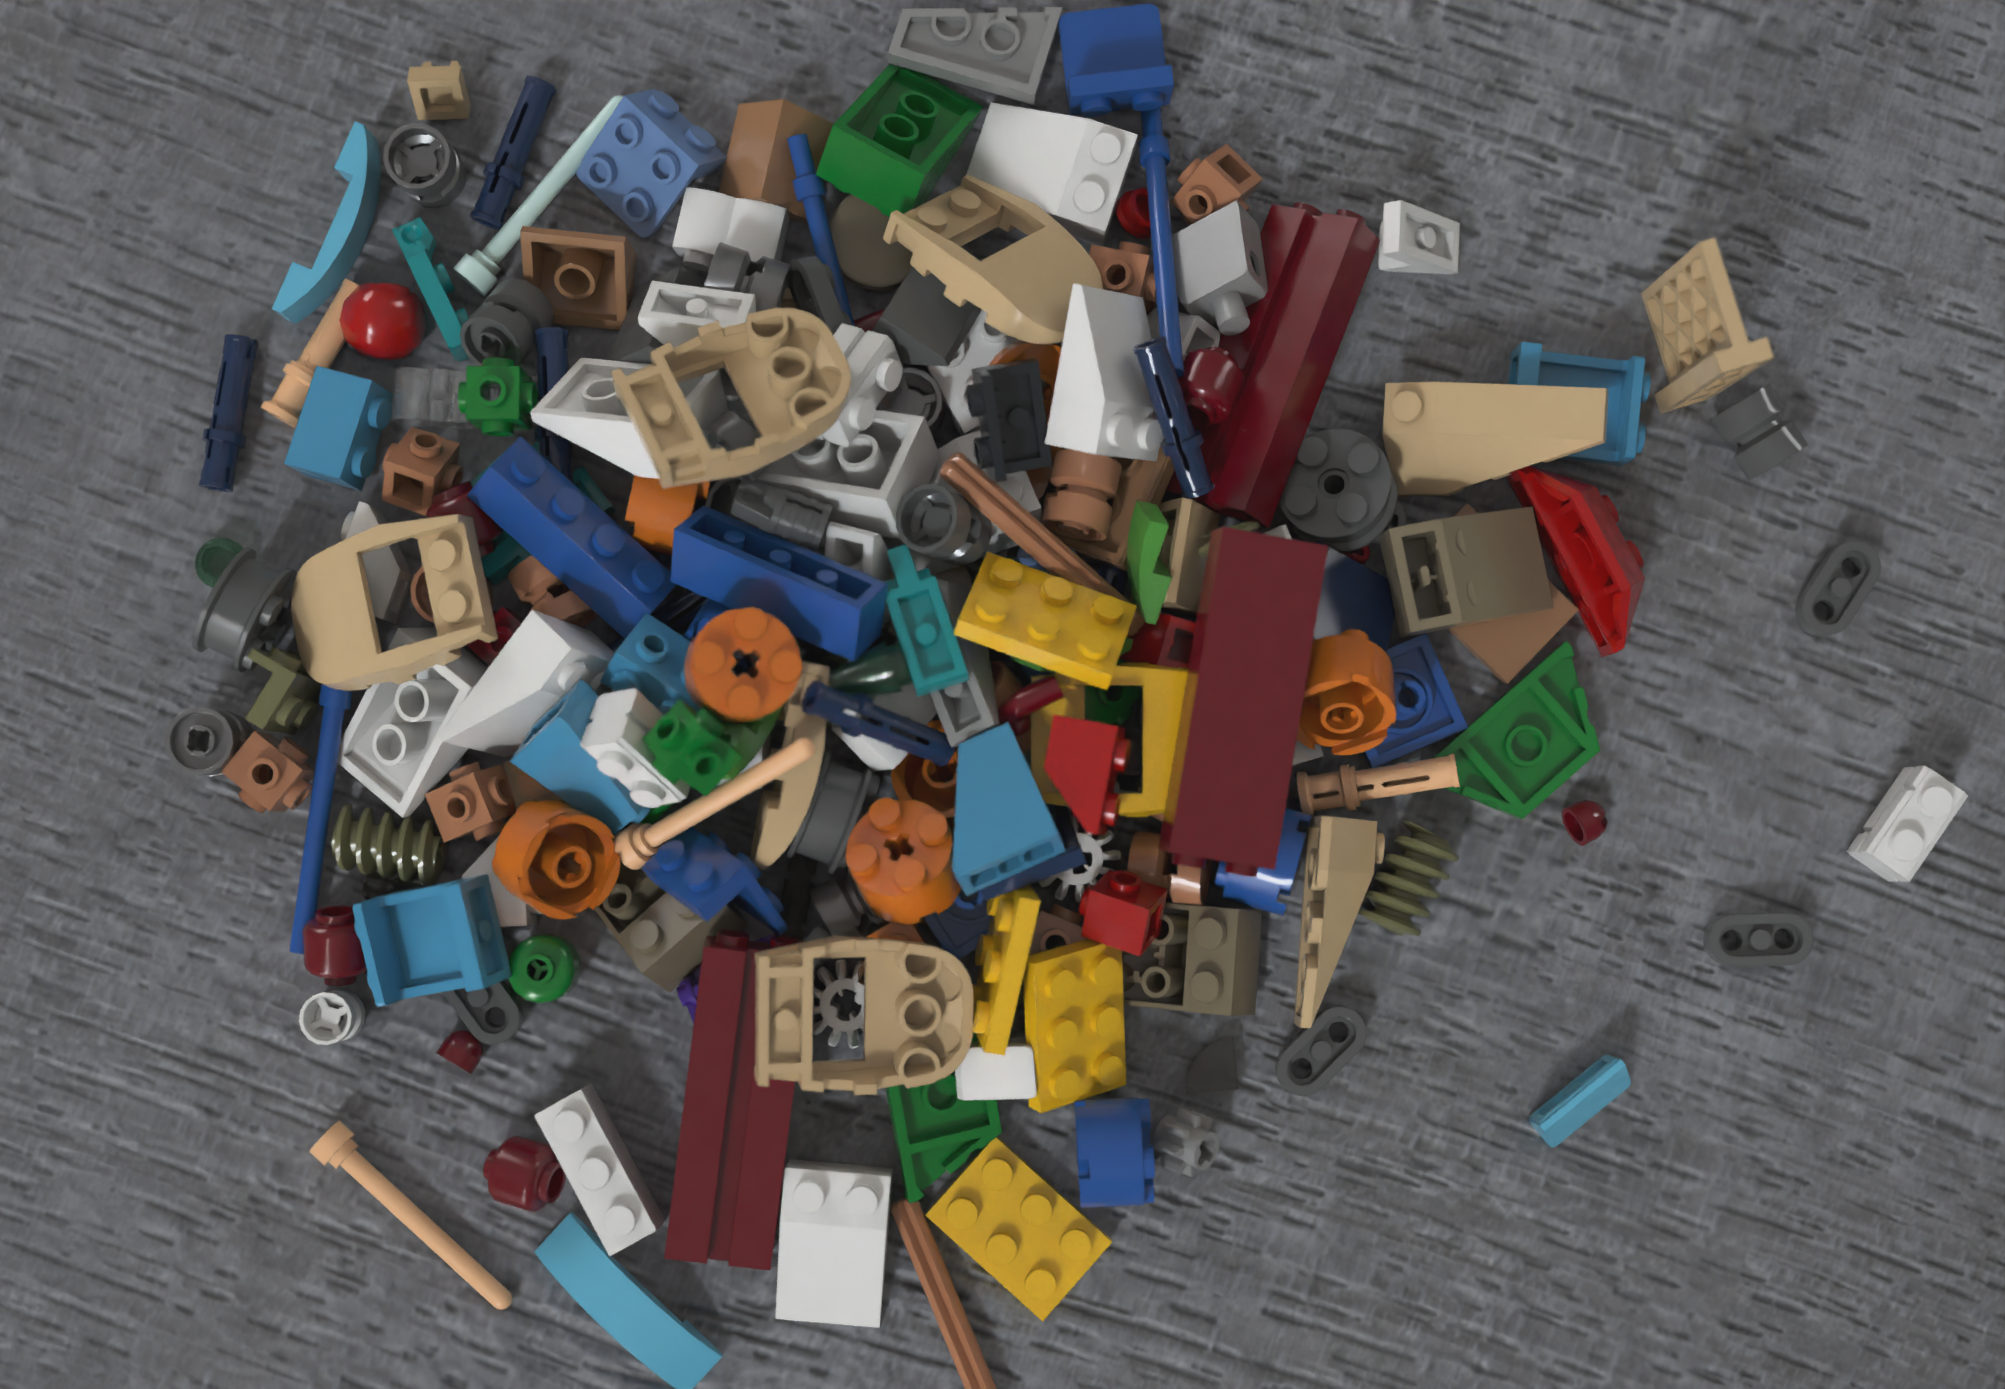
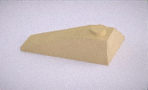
M1460 382L1385 383L1382 435L1388 463L1397 484L1398 496H1449L1464 491L1465 487L1489 479L1497 480L1511 475L1510 472L1542 461L1547 463L1606 443L1609 390L1607 388Z
M1315 816L1311 817L1309 828L1307 827L1294 1024L1300 1028H1311L1373 878L1374 866L1383 862L1385 837L1384 833H1377V821Z

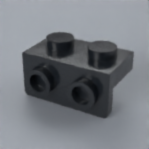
M1035 358L971 369L973 384L966 385V398L971 417L979 418L981 437L974 438V452L978 467L981 470L986 469V473L995 482L1007 480L1006 474L1052 466L1050 445L1045 444L1047 422L1038 361Z

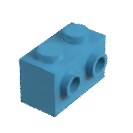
M316 366L284 464L307 477L362 491L366 478L372 474L376 464L375 449L381 431L388 425L391 419L393 394L373 380Z
M646 612L615 651L600 682L614 692L636 688L663 715L679 699L699 712L700 710L690 697L685 685V658L691 641Z

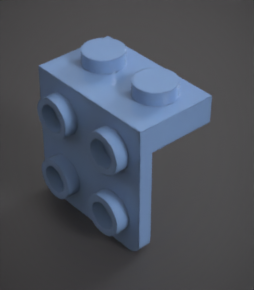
M656 89L623 96L583 157L580 168L576 172L579 180L642 238L653 236L658 231L693 179L717 173L727 158L715 146L716 141L709 132L697 125H693L678 111L679 106L673 98Z

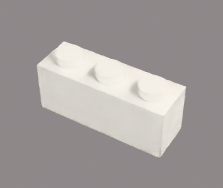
M592 1083L534 1115L609 1257L657 1231L665 1222L661 1211Z

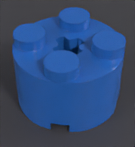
M1285 807L1275 870L1258 867L1257 877H1250L1225 872L1226 862L1220 861L1215 884L1217 888L1224 889L1222 899L1284 916L1287 904L1277 902L1279 894L1290 897L1306 833L1297 831L1298 825L1309 828L1312 815Z
M1138 1097L1076 1101L1075 1125L1077 1132L1080 1208L1135 1206L1154 1203L1153 1178H1155L1153 1145L1150 1146L1151 1115L1149 1098L1138 1099Z

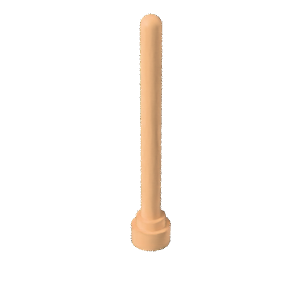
M801 738L735 776L734 779H730L716 787L707 796L703 795L655 824L639 823L636 825L634 823L618 832L614 837V849L620 855V861L626 867L633 870L642 868L657 853L664 842L812 758L816 751L814 742L809 738Z
M340 1120L314 1144L309 1152L324 1166L330 1163L335 1169L341 1166L491 1305L499 1310L506 1309L511 1305L512 1294L506 1287L356 1151L359 1145L352 1140L355 1134Z

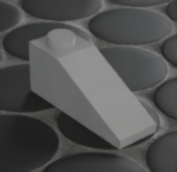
M936 579L953 630L955 631L958 618L970 593L969 588L966 584ZM956 636L969 675V681L930 693L951 747H957L958 744L971 739L973 736L999 725L989 649L984 645Z

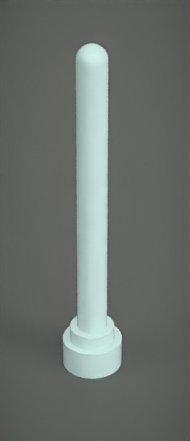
M617 95L611 98L482 251L476 249L471 256L466 253L453 268V271L481 295L486 296L498 282V279L495 277L501 270L498 264L521 238L520 231L522 226L530 227L578 171L583 157L623 96Z

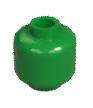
M551 933L530 936L521 941L511 952L509 958L512 977L508 978L514 991L525 1000L535 1003L552 1002L569 994L578 983L581 973L580 956L574 945L564 937ZM537 959L544 961L546 965L542 966ZM543 971H548L545 978L542 979Z

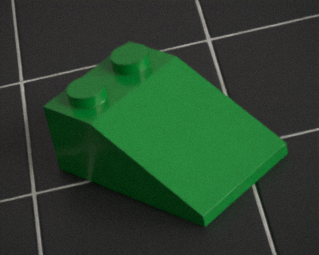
M889 64L832 125L816 175L832 183L838 190L850 193L874 206L888 217L895 210L904 214L922 205L927 200L980 116L983 106L921 72Z

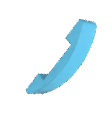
M354 121L334 167L349 182V186L312 269L292 262L272 307L283 318L295 324L320 307L342 283L356 262L372 226L380 191V152L378 140L364 124Z
M572 1211L534 1251L562 1287L605 1331L646 1367L675 1389H693L722 1358L723 1354L686 1319L681 1322L613 1256L609 1257L600 1238Z

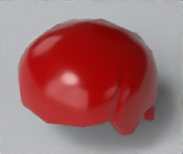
M364 283L358 286L344 300L339 320L344 339L360 355L378 360H397L407 357L421 345L427 325L424 305L416 293L410 292L408 287L394 283Z

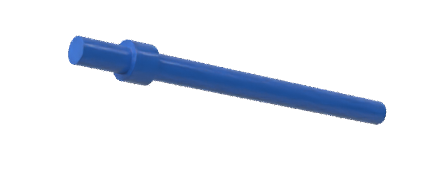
M1161 108L1150 111H1141L1143 138L1138 144L1141 166L1146 169L1159 337H1166V345L1177 378H1180L1184 375L1166 173V166L1170 163L1169 140L1163 136Z
M807 134L791 136L787 138L796 174V179L792 180L797 202H803L816 257L822 263L827 264L832 271L835 283L834 293L841 311L847 313L852 326H855L823 201V196L827 195L824 179L816 175Z
M321 684L319 705L324 706L289 949L290 952L304 954V925L315 917V912L317 911L345 709H351L353 691L335 690Z

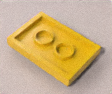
M987 551L958 618L953 635L1107 690L1137 606Z
M1030 884L987 900V915L992 917L988 934H981L977 942L975 964L980 966L976 985L972 984V1032L976 1033L980 1045L986 1053L1004 1056L1006 1053L1041 902Z
M1085 939L1028 956L1023 975L1026 1044L1030 1045L1033 1049L1037 1092L1036 1097L1028 1099L1029 1107L1039 1113H1044L1126 1085L1122 950L1091 939Z
M998 1136L979 1151L925 1214L926 1217L1042 1322L1112 1243V1239Z

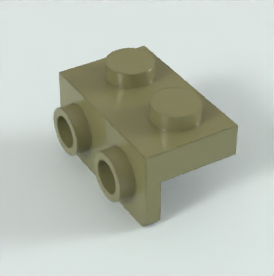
M275 646L272 647L270 652L252 648L247 658L273 674L245 719L262 730L294 735L297 729L303 730L315 716L318 709V703L315 700L321 691V683L314 680L307 673L300 655L290 650L285 652Z

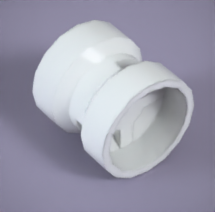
M337 989L322 992L309 998L300 1010L299 1023L302 1032L310 1041L316 1044L330 1045L351 1039L359 1033L364 1025L366 1012L363 1002L356 994L348 990Z

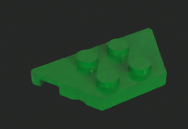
M1567 641L1558 645L1473 720L1467 729L1462 730L1432 757L1438 758L1449 756V754L1455 755L1460 787L1454 788L1453 786L1444 789L1517 819H1524L1600 751L1595 728L1588 719V703L1583 687L1579 686L1571 658L1574 656L1573 649Z
M973 1032L971 1042L979 1041L976 1033ZM955 1071L947 1077L927 1085L906 1088L904 1084L886 1087L904 1196L909 1203L917 1202L924 1196L922 1191L946 1171L949 1174L953 1173L967 1161L971 1152L985 1147L1002 1133L997 1100L957 1099Z

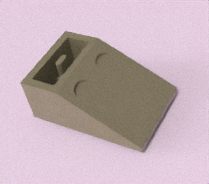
M1533 506L1441 518L1389 528L1379 537L1400 638L1554 608Z
M629 822V823H628L626 826H624L620 831H622L623 829H625V828H627L628 826L632 825V823ZM621 861L618 879L613 890L606 900L595 908L597 914L640 972L669 993L682 983L684 978H687L701 966L703 947L707 935L717 936V931L719 930L740 931L748 924L731 901L706 922L652 882L642 868L633 870L626 867Z
M1165 902L1159 936L1139 957L1122 951L1124 1005L1225 1016L1255 1015L1262 910Z

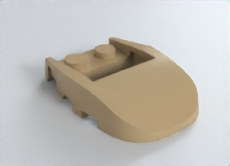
M970 175L963 177L960 186L904 214L897 210L891 212L883 236V240L889 245L898 241L913 252L910 265L923 277L931 273L946 285L944 296L957 306L961 307L967 301L987 312L985 320L987 324L1008 336L1029 343L1053 344L1063 341L1073 283L1103 289L1099 270L1091 256L1054 218L1035 203ZM997 227L1006 232L1017 228L1028 235L982 261H979L961 248L966 243Z
M772 308L749 313L745 323L724 328L721 327L719 321L712 322L697 328L698 336L674 348L671 342L651 351L652 363L630 375L625 376L621 367L611 372L618 399H621L659 476L662 488L746 475L792 453L825 433L837 421L846 405L851 383L849 364L830 329L816 316L795 308ZM725 367L761 438L755 439V445L730 452H726L724 447L711 450L678 385L679 382Z
M456 514L379 524L309 558L298 571L293 584L291 613L300 659L305 670L314 680L335 690H362L371 688L372 684L386 682L401 684L417 679L416 674L436 664L443 666L462 657L460 648L477 639L487 643L498 639L472 517ZM409 538H415L418 540L437 636L382 652L362 554Z
M802 660V671L797 686L789 699L783 704L777 720L785 721L784 726L786 728L781 749L770 748L769 757L801 738L811 739L815 744L816 751L812 758L775 778L772 791H762L750 852V860L759 870L769 867L787 849L797 834L814 795L824 753L826 720L804 713L801 706L804 693L814 680L828 686L829 667L819 663Z
M830 936L755 952L756 1039L754 1076L758 1086L769 1087V1079L797 1081L801 1090L824 1092V1089L853 1091L854 1095H876L877 1089L902 1084L906 1088L931 1084L945 1078L958 1068L969 1051L973 1035L972 982L964 965L954 955L939 947L917 941ZM864 957L863 1059L812 1062L813 959Z

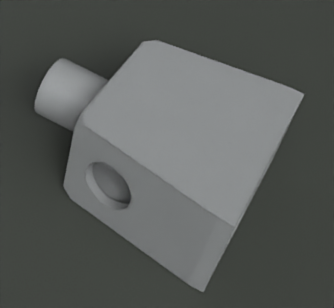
M1236 200L1172 235L1176 288L1180 302L1191 315L1200 316L1210 325L1217 322L1220 333L1227 336L1239 334L1248 328L1250 320L1245 307L1264 298L1268 292L1258 224Z

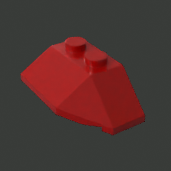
M1527 466L1511 472V475L1506 476V479L1521 507L1533 506L1540 542L1570 599L1579 609L1578 614L1601 657L1624 649L1645 577L1641 571L1644 562L1638 548L1632 541H1625L1616 524L1619 522V515L1615 505L1607 495L1601 496L1597 487L1533 466Z

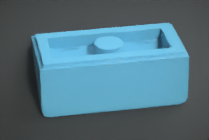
M1604 1054L1529 1116L1528 1121L1548 1146L1554 1148L1631 1085V1079L1625 1063L1620 1058Z

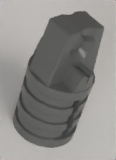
M742 479L734 497L731 514L767 531V533L777 534L786 540L791 539L800 545L804 544L810 546L811 549L818 550L833 505L819 502L815 498L805 497L804 494L798 492L794 493L785 487Z

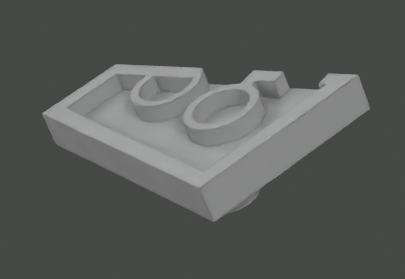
M1017 7L998 8V13H967L964 8L902 9L888 51V63L1034 105L1057 33L1063 7H1045L1044 12H1017Z

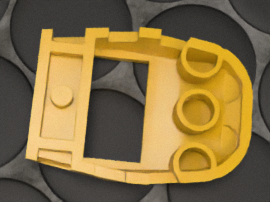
M1126 662L1117 664L1109 686H1143L1142 793H1120L1121 805L1119 815L1126 817H1148L1149 815L1162 814L1165 811L1188 673L1187 668L1167 667L1149 664L1148 662ZM1054 673L1065 697L1031 714V774L1044 803L1069 807L1044 770L1053 715L1085 720V686L1093 685L1060 673ZM1032 675L1031 683L1047 675Z

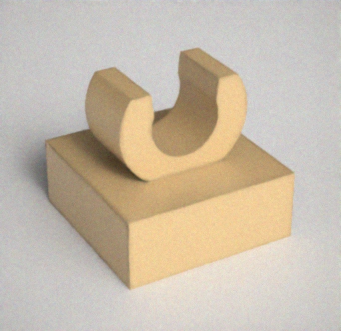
M431 61L424 62L421 67H409L407 83L418 120L469 119L471 104L461 65H459L458 61H451L450 66H432Z

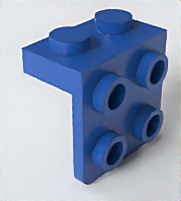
M1148 3L1069 12L1061 15L1058 28L1069 115L1082 114L1086 117H1097L1116 110L1150 111L1160 108L1162 105L1170 104L1174 87L1172 65H1166L1160 13L1157 6Z
M690 827L673 837L669 842L663 844L657 853L642 866V869L652 882L706 922L715 916L727 903L732 901L779 936L789 929L780 916V913L784 910L782 903L765 886L761 887L756 881L761 876V872L756 865L742 852H739L734 857L728 846L713 832L704 836L693 827Z

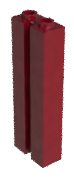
M1301 202L1294 203L1293 207L1274 204L1270 207L1260 233L1268 292L1264 298L1245 307L1250 320L1248 328L1236 335L1227 336L1221 334L1218 346L1228 351L1234 361L1241 367L1245 377L1242 390L1233 412L1227 420L1206 428L1193 426L1194 430H1200L1204 443L1200 448L1210 479L1213 481L1214 489L1204 495L1189 499L1220 514V516L1243 522L1259 521L1260 526L1269 528L1381 241L1365 225L1366 219L1361 215L1345 209H1338L1336 214L1322 213L1316 207ZM1174 471L1165 493L1174 499L1182 498Z
M1227 527L1211 531L1158 847L1160 850L1173 853V864L1204 869L1206 859L1225 861V872L1250 877H1257L1258 867L1275 870L1329 546Z
M735 930L717 931V936H706L703 947L664 1259L707 1263V1259L728 1261V1266L761 1270L771 1269L795 1081L769 1079V1087L758 1086L754 1076L756 1039L755 952L802 943L799 939L774 936L770 938V943L750 941L749 934Z

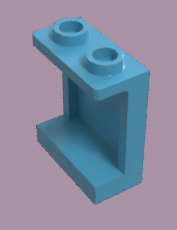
M1521 342L1511 352L1508 384L1607 388L1609 390L1606 443L1559 459L1623 466L1633 460L1636 453H1641L1645 442L1646 426L1645 423L1639 422L1641 402L1645 403L1647 401L1651 385L1650 372L1644 371L1645 357L1634 355L1629 360H1615L1542 351V344Z
M488 874L383 894L353 905L355 931L361 942L367 967V982L373 992L377 1007L387 1006L407 998L465 988L466 992L485 989L512 977Z

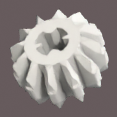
M1073 814L1070 815L1082 852L1090 853V865L1083 864L1082 866L1085 871L1082 873L1073 874V869L1040 880L1039 884L1042 887H1046L1058 877L1062 881L1056 889L1055 898L1063 900L1069 884L1075 885V900L1077 903H1080L1084 893L1083 884L1095 885L1098 882L1095 879L1098 874L1103 876L1108 870L1114 871L1113 869L1102 867L1103 860L1120 859L1121 853L1119 850L1102 852L1100 846L1108 843L1114 837L1110 830L1106 831V834L1100 835L1096 840L1085 829L1083 833H1078V819Z
M839 959L836 961L835 966L838 979L835 980L825 967H821L816 972L826 988L813 985V997L820 999V1003L813 1004V1015L821 1013L823 1019L813 1025V1034L821 1033L829 1025L833 1028L828 1039L830 1046L835 1047L838 1044L843 1031L847 1032L850 1048H857L860 1041L857 1029L861 1028L864 1033V980H862L864 961H859L855 966L853 976H848V967L845 959ZM846 989L854 991L856 993L854 1001L862 1005L860 1013L857 1015L855 1010H853L849 1017L839 1014L841 1005L834 1002L837 992L842 997L846 993Z

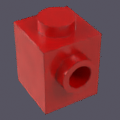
M1108 870L1095 885L1089 884L1082 895L1079 913L1085 917L1081 936L1140 957L1159 936L1168 889L1142 881L1138 875L1129 871Z

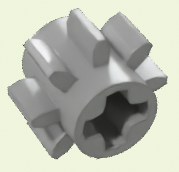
M1184 1108L1178 1109L1177 1116L1167 1115L1158 1124L1153 1139L1155 1149L1164 1154L1159 1165L1179 1175L1183 1173L1190 1177L1194 1176L1196 1169H1207L1214 1162L1219 1150L1217 1134L1209 1131L1213 1119Z

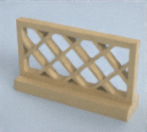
M1716 238L1704 240L1696 244L1641 293L1669 381V385L1654 394L1660 414L1709 400L1774 358L1767 337L1748 342Z

